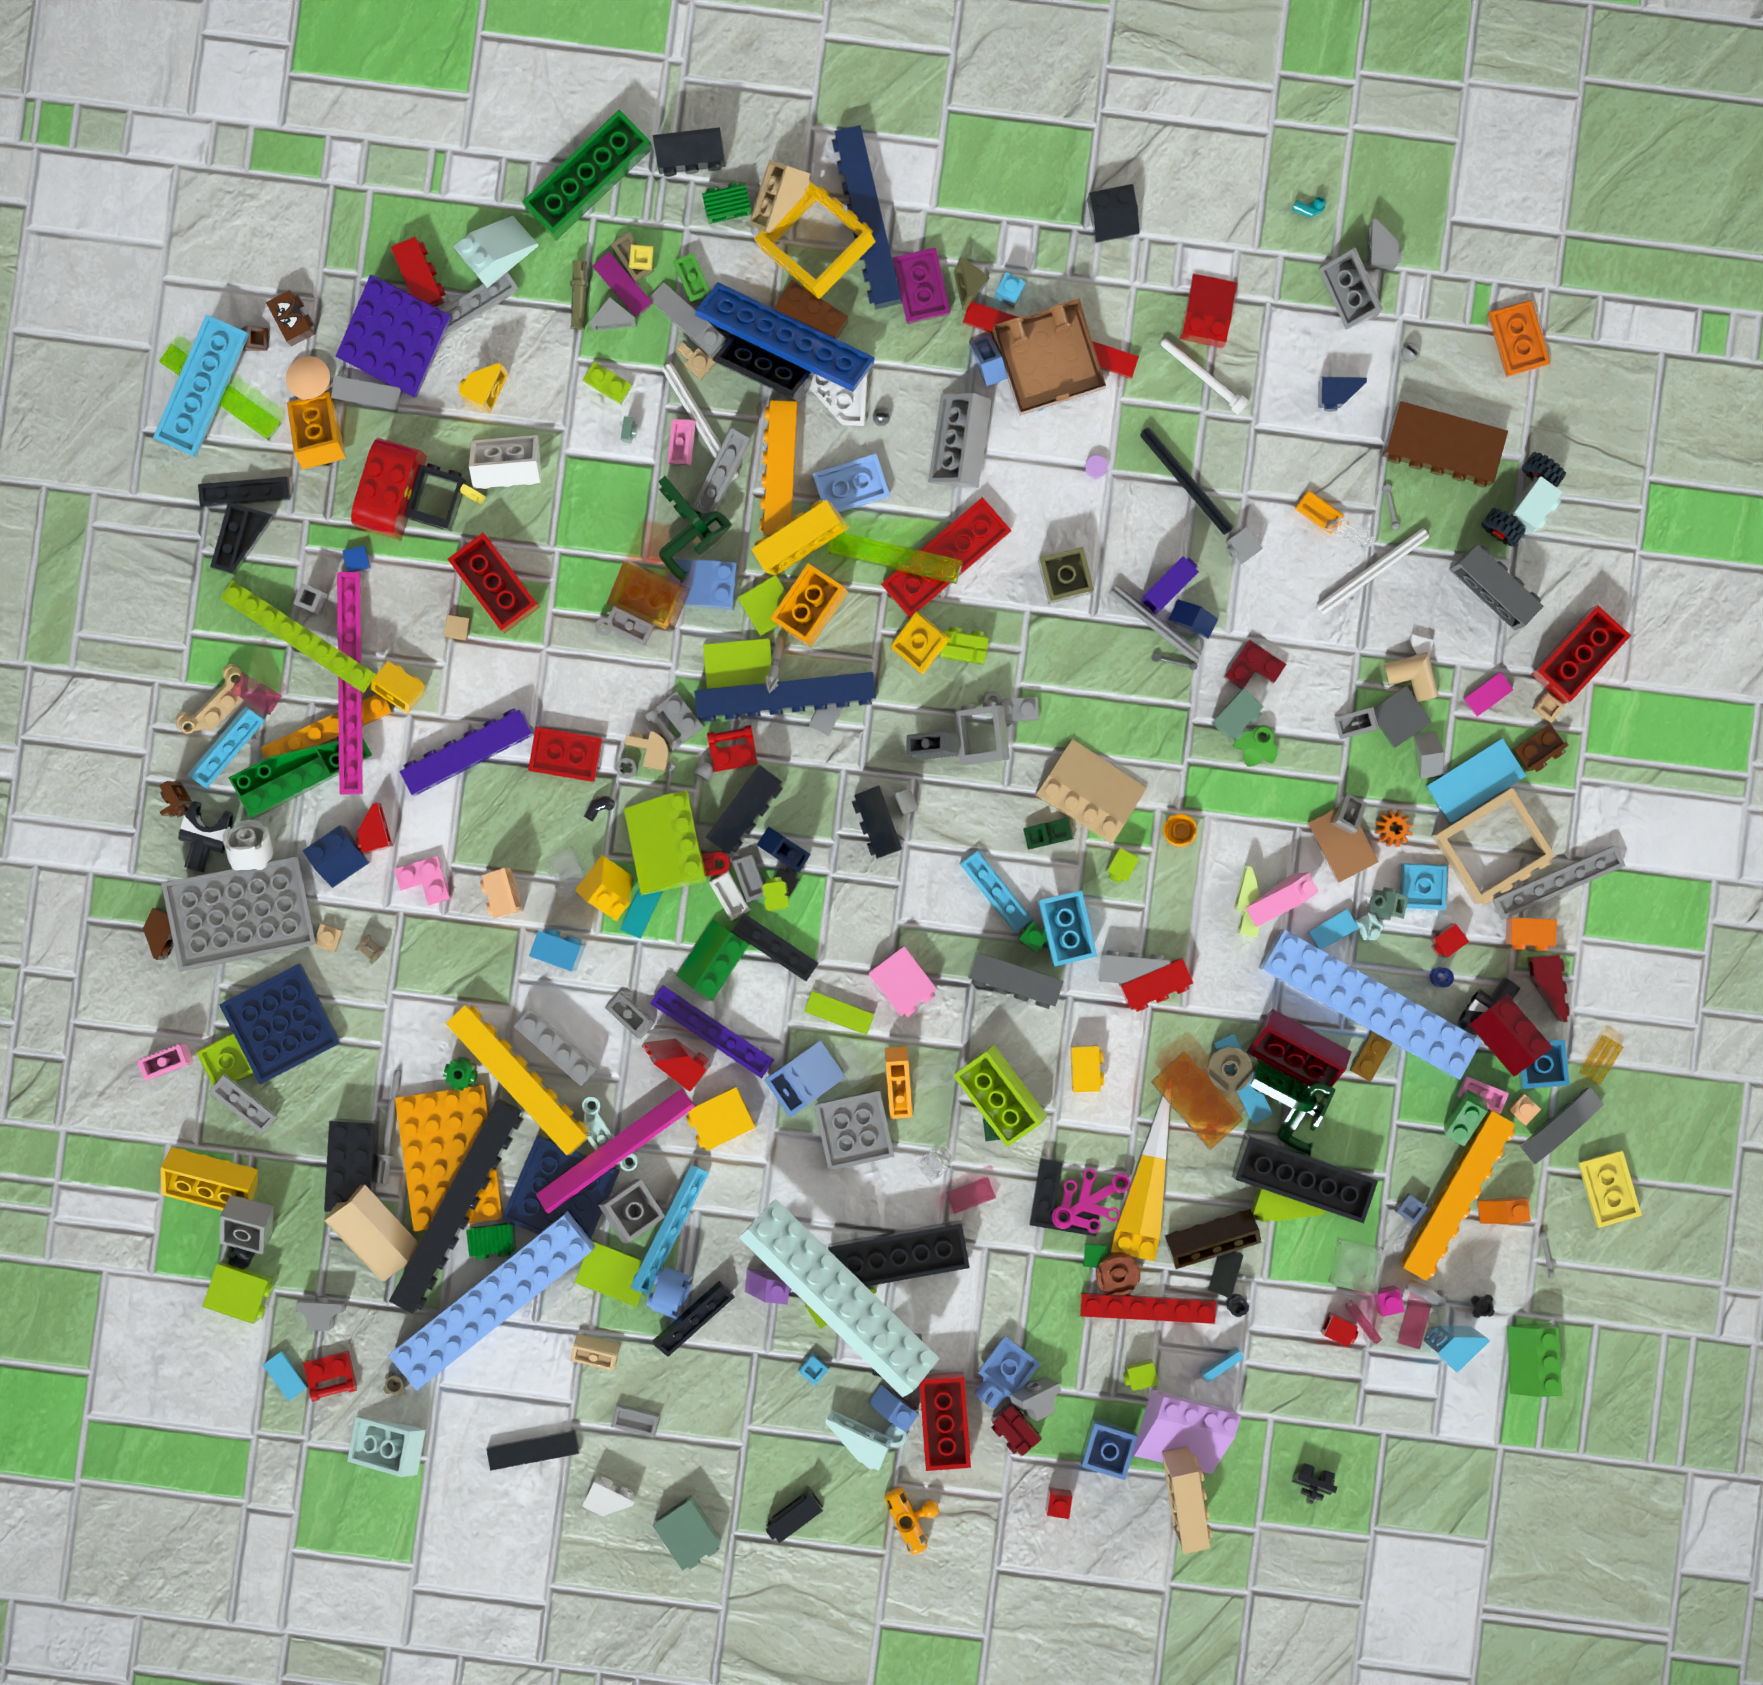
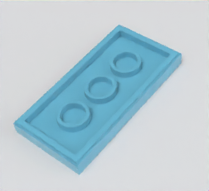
M1503 738L1431 782L1426 788L1448 823L1452 824L1526 777V774Z

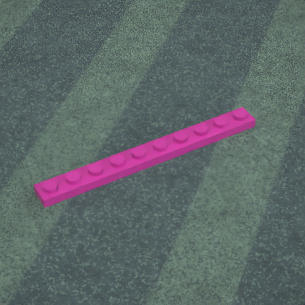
M337 572L338 649L362 664L360 572ZM338 677L339 794L359 795L363 794L362 692Z

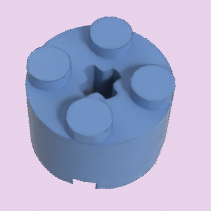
M668 1267L662 1269L661 1272L658 1271L654 1280V1284L657 1286L654 1293H650L646 1305L650 1306L652 1311L677 1319L680 1315L677 1312L678 1307H684L691 1288L689 1281L692 1280V1276Z

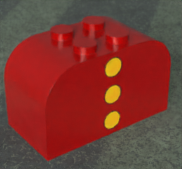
M376 438L369 450L351 512L352 524L359 529L402 541L408 522L405 512L420 465L425 466L427 455L421 450Z

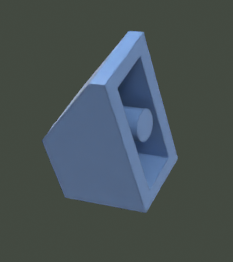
M990 334L969 341L979 372L986 386L1008 379L1002 356Z
M880 1384L869 1401V1404L884 1418L906 1433L919 1414L917 1407L883 1384Z

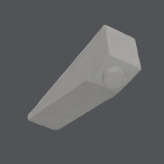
M664 282L649 297L652 303L712 360L727 342L726 338L708 321L695 316L696 311Z

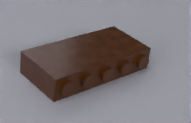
M1400 401L1395 406L1382 457H1386L1387 461L1391 463H1408L1409 467L1413 469H1430V473L1443 476V474H1448L1456 481L1464 482L1465 479L1473 481V485L1485 488L1487 485L1490 486L1495 482L1508 430Z

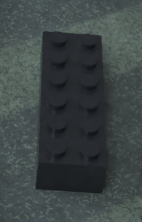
M1247 1134L1245 1135L1231 1176L1237 1181L1363 1224L1378 1180L1373 1177Z
M961 1220L828 1244V1250L866 1287L970 1268Z

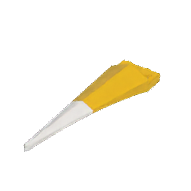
M1171 1080L1167 1082L1140 1162L1115 1227L1110 1250L1113 1253L1123 1252L1132 1257L1154 1262L1161 1234Z

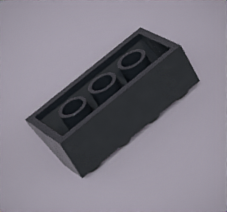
M734 334L713 357V361L720 366L797 402L801 401L810 387L812 372Z
M758 765L705 838L728 854L732 851L736 853L743 844L741 839L745 833L750 835L757 824L754 823L759 815L763 817L770 808L767 803L772 797L776 799L783 790L781 787L783 782L764 767Z

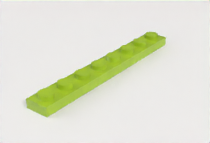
M232 580L221 596V600L364 693L376 676L374 672Z

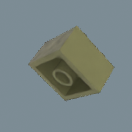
M1083 547L1038 559L1048 604L1093 593L1094 588Z

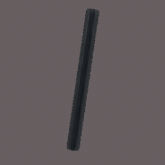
M1147 427L1140 434L1144 442L1221 533L1225 535L1233 529V525L1151 428Z

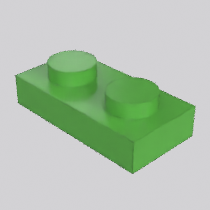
M694 253L673 261L691 304L704 299L709 294L710 289Z

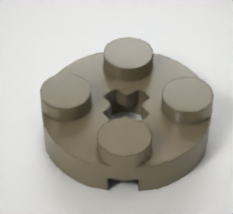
M1229 1046L1215 1051L1211 1055L1206 1069L1212 1084L1218 1089L1227 1092L1238 1091L1246 1087L1253 1073L1250 1057L1243 1050ZM1233 1063L1235 1065L1233 1069L1236 1072L1233 1075L1231 1073L1226 1075L1225 1065Z

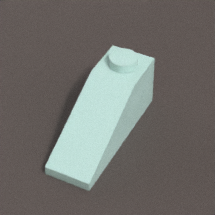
M832 1410L826 1419V1425L859 1462L869 1469L879 1471L885 1461L893 1438Z

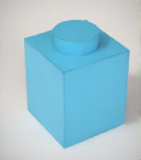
M1006 272L995 292L994 298L1014 308L1025 288L1026 282Z

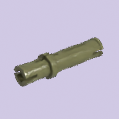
M573 260L572 281H570V286L572 287L570 328L584 330L586 287H588V282L586 281L587 261Z

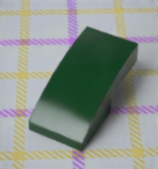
M1069 817L1023 828L1028 850L1074 839Z

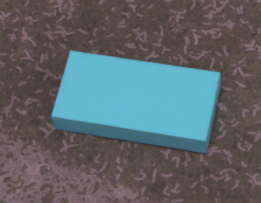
M1345 909L1309 930L1308 933L1317 948L1323 950L1357 930L1358 926L1349 910Z
M1236 1347L1201 1370L1200 1374L1206 1383L1210 1382L1243 1360L1244 1357Z
M283 1351L263 1364L265 1370L288 1401L308 1388L306 1382Z

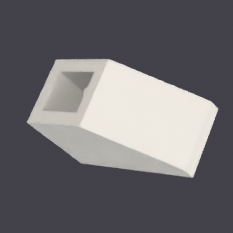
M596 1477L582 1507L600 1516H605L633 1506L637 1496L633 1495L634 1492L626 1487H621L620 1489L614 1486L613 1482L608 1478L601 1477L600 1479Z

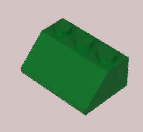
M712 920L676 976L691 988L713 1001L750 944L717 921Z

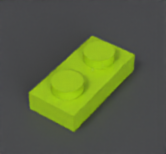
M593 362L582 380L622 405L633 387L632 384L596 362Z

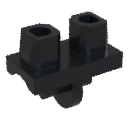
M1303 1463L1298 1474L1293 1475L1292 1483L1309 1488L1302 1487L1300 1494L1307 1496V1503L1313 1504L1315 1499L1323 1500L1324 1495L1317 1493V1491L1327 1495L1336 1493L1338 1486L1334 1485L1335 1473L1323 1470L1321 1471L1320 1479L1317 1480L1313 1478L1315 1467Z

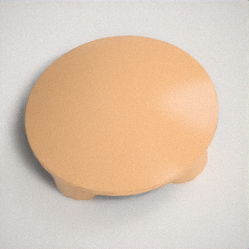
M313 356L301 357L289 366L286 373V384L290 392L300 400L313 399L330 388V371L327 365L319 358Z

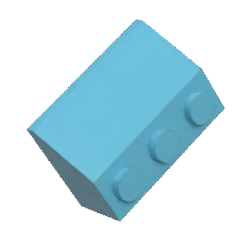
M1082 890L1038 900L1053 967L1097 957Z
M1439 1325L1437 1328L1433 1327L1426 1334L1427 1338L1424 1340L1431 1350L1457 1373L1490 1342L1487 1337L1472 1326Z

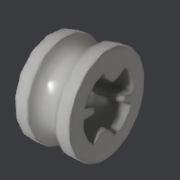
M630 758L621 759L616 766L617 773L625 779L633 778L638 769L637 764ZM631 763L632 766L630 768L633 769L632 772H625L623 774L621 771L624 770L621 768L622 764L628 765Z

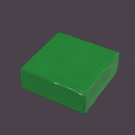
M1085 1243L1083 1266L1096 1268L1099 1261L1107 1255L1108 1246Z

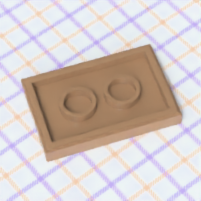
M1337 807L1307 824L1337 882H1341L1379 861L1360 825L1356 833L1349 834L1330 824L1339 808Z

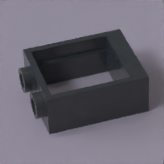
M430 463L427 466L420 465L405 517L412 521L451 532L463 495L460 489L463 484L466 485L467 481L461 477L462 473L454 470H449L448 473L440 471L441 467ZM428 475L457 484L447 519L417 511Z

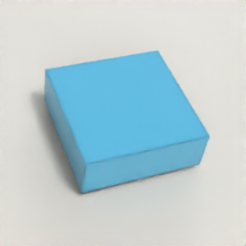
M812 1353L798 1369V1372L812 1384L816 1385L830 1367Z

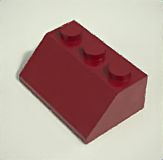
M1508 994L1469 1024L1513 1077L1529 1067L1553 1047Z

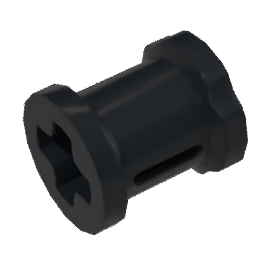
M1235 1293L1232 1295V1298H1227L1226 1307L1232 1315L1242 1317L1247 1314L1249 1305L1242 1295ZM1239 1301L1242 1307H1237L1235 1310L1233 1303H1238Z

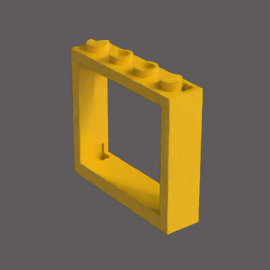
M810 181L803 197L770 233L762 230L754 239L765 254L820 299L876 241L871 234L873 230L868 227L867 223L863 222L861 224L858 221V217L851 210L846 211L843 209L842 203L837 198L831 199L823 187H817ZM816 201L859 236L817 279L813 278L775 245V242Z

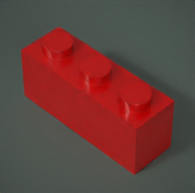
M412 237L391 246L410 294L435 307L444 304L445 301L442 296L446 295L441 282L436 283L434 276L437 275L433 263L427 262L425 255L428 254L424 242L419 243L416 237Z
M1179 958L1164 967L1123 984L1121 983L1119 986L1129 1009H1135L1136 1012L1148 1008L1147 1003L1156 1000L1159 1003L1169 999L1168 994L1176 991L1177 994L1189 990V985L1193 984V981L1183 958Z

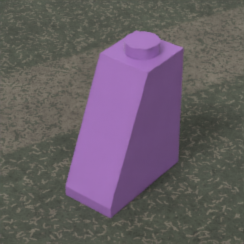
M747 1269L746 1293L763 1302L788 1304L790 1287L775 1272Z

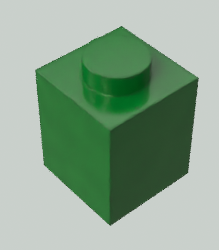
M1033 921L1029 923L1018 937L1022 943L1035 953L1047 941L1046 932Z

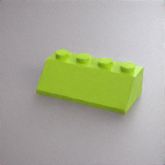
M994 1044L953 1075L1006 1147H1009L1041 1125L1048 1116Z

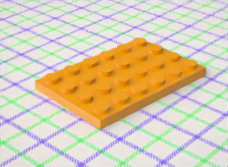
M485 1084L464 1088L463 1091L449 1089L395 1098L413 1231L428 1229L489 1115ZM492 1169L489 1175L492 1178L486 1190L482 1189L478 1197L481 1200L477 1208L470 1210L467 1216L470 1218L469 1223L502 1218L503 1208L497 1170Z

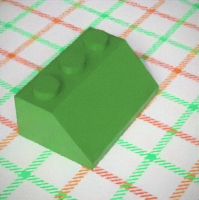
M1552 1323L1506 1326L1510 1393L1535 1397L1562 1396L1558 1327Z

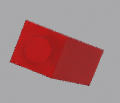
M381 803L372 804L357 830L356 844L363 853H371L393 846Z

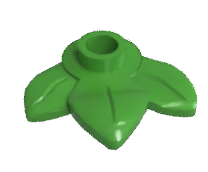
M1260 725L1253 731H1247L1239 740L1235 739L1233 744L1234 748L1244 750V762L1247 767L1257 765L1262 759L1272 764L1278 755V749L1273 742L1274 733L1266 725ZM1260 732H1263L1266 735V739L1264 741H1261L1258 738Z

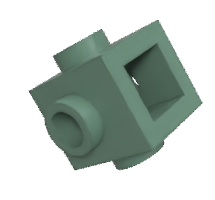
M1383 887V891L1374 889L1373 896L1370 899L1369 911L1377 913V918L1389 921L1391 917L1404 919L1408 897L1396 893L1397 890L1393 888Z

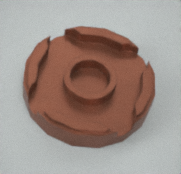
M1114 1252L1104 1256L1096 1267V1281L1100 1289L1112 1296H1124L1131 1293L1141 1279V1271L1137 1261L1131 1255L1123 1252Z

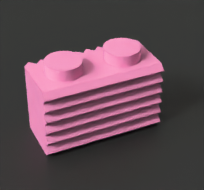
M186 1043L168 1047L137 1061L145 1081L194 1063Z

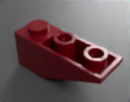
M1559 954L1527 957L1531 982L1557 1020L1568 1022L1567 1016L1570 1015L1568 1003H1565L1564 994H1567V985L1562 978V972L1565 969L1563 959L1560 958Z

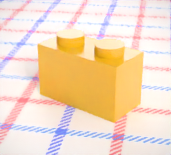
M387 661L372 680L371 690L409 714L424 695L425 685L418 677L407 674L400 665Z
M1098 1045L1070 1046L1072 1091L1074 1093L1101 1091V1086H1104V1072L1100 1073V1064L1103 1063V1050H1099Z

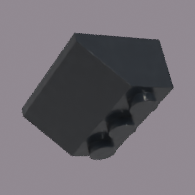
M720 127L653 135L657 167L660 175L664 174V176L670 177L677 175V172L695 174L703 169L718 171L721 170V167H726Z
M880 785L854 795L855 800L851 802L855 813H860L863 821L859 822L863 835L868 834L871 841L867 843L870 855H876V858L879 859L901 851L902 846Z

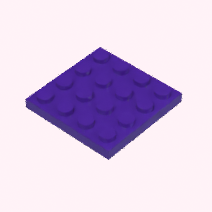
M370 275L335 357L391 386L400 388L401 391L413 397H417L452 315L374 275Z

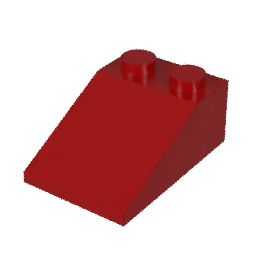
M1193 273L1179 339L1223 348L1227 342L1237 282Z

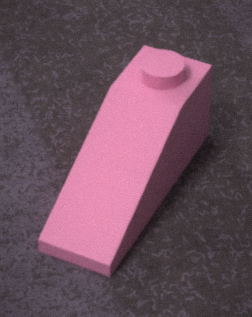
M1309 872L1293 873L1245 908L1255 927H1258L1304 903L1319 891Z

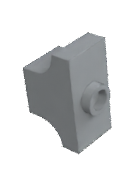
M316 1296L315 1299H301L296 1302V1312H300L306 1317L307 1330L330 1331L334 1328L336 1314L346 1310V1301L328 1300V1296Z
M1045 1377L1037 1382L1029 1383L1027 1387L1010 1396L1013 1404L1024 1409L1025 1415L1039 1421L1055 1412L1054 1400L1056 1395L1061 1392L1058 1382Z

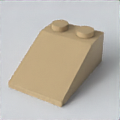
M769 159L749 225L770 233L803 197L804 192L809 187L810 173Z

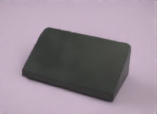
M1234 1251L1217 1257L1208 1291L1232 1298L1243 1260L1242 1253Z

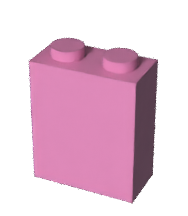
M905 946L901 947L868 973L900 1016L905 1014L908 1017L918 1009L916 1005L923 1000L926 1003L935 996L934 991L936 987Z

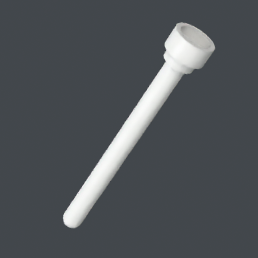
M1166 338L1161 340V346L1230 403L1229 405L1234 413L1239 415L1247 406L1249 400L1244 396H1235Z

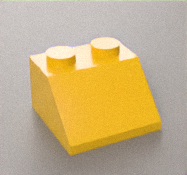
M500 363L469 373L466 379L463 378L459 384V395L467 404L491 414L509 373Z
M601 855L575 891L588 903L617 921L630 904L633 876L604 855Z

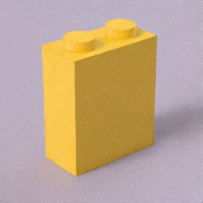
M738 1086L695 1105V1108L686 1115L690 1127L695 1126L698 1135L695 1137L700 1148L705 1147L706 1151L756 1128V1124Z

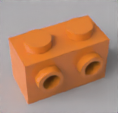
M1506 918L1505 944L1512 945V949L1526 950V945L1535 946V950L1549 951V946L1556 947V919Z

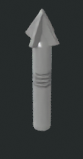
M782 637L776 638L769 676L765 677V684L769 693L779 686L777 684L779 680L777 676L785 639Z

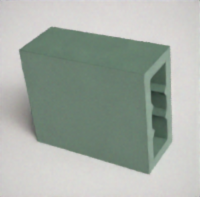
M692 1495L656 1518L652 1526L682 1571L687 1567L689 1569L694 1568L701 1562L700 1559L705 1555L710 1557L720 1549L718 1546L721 1544V1538Z

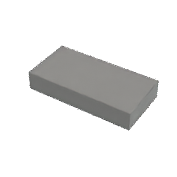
M836 704L827 705L828 709L817 710L809 726L830 736L843 708H836Z
M753 853L732 860L747 903L764 897L762 889L764 882Z
M616 1404L611 1427L655 1438L660 1414Z

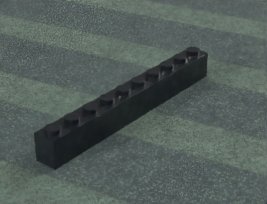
M501 1099L496 1100L389 1302L411 1314L416 1312L417 1309L422 1310L427 1301V1298L424 1297L427 1290H432L438 1280L435 1275L439 1269H444L449 1260L446 1257L449 1249L454 1250L460 1239L456 1237L460 1229L464 1230L470 1221V1218L467 1217L470 1210H475L481 1200L478 1197L482 1189L486 1190L492 1178L489 1175L492 1169L497 1170L502 1161V1158L499 1157L503 1149L507 1150L513 1140L510 1137L513 1130H518L524 1120L521 1117L522 1110Z

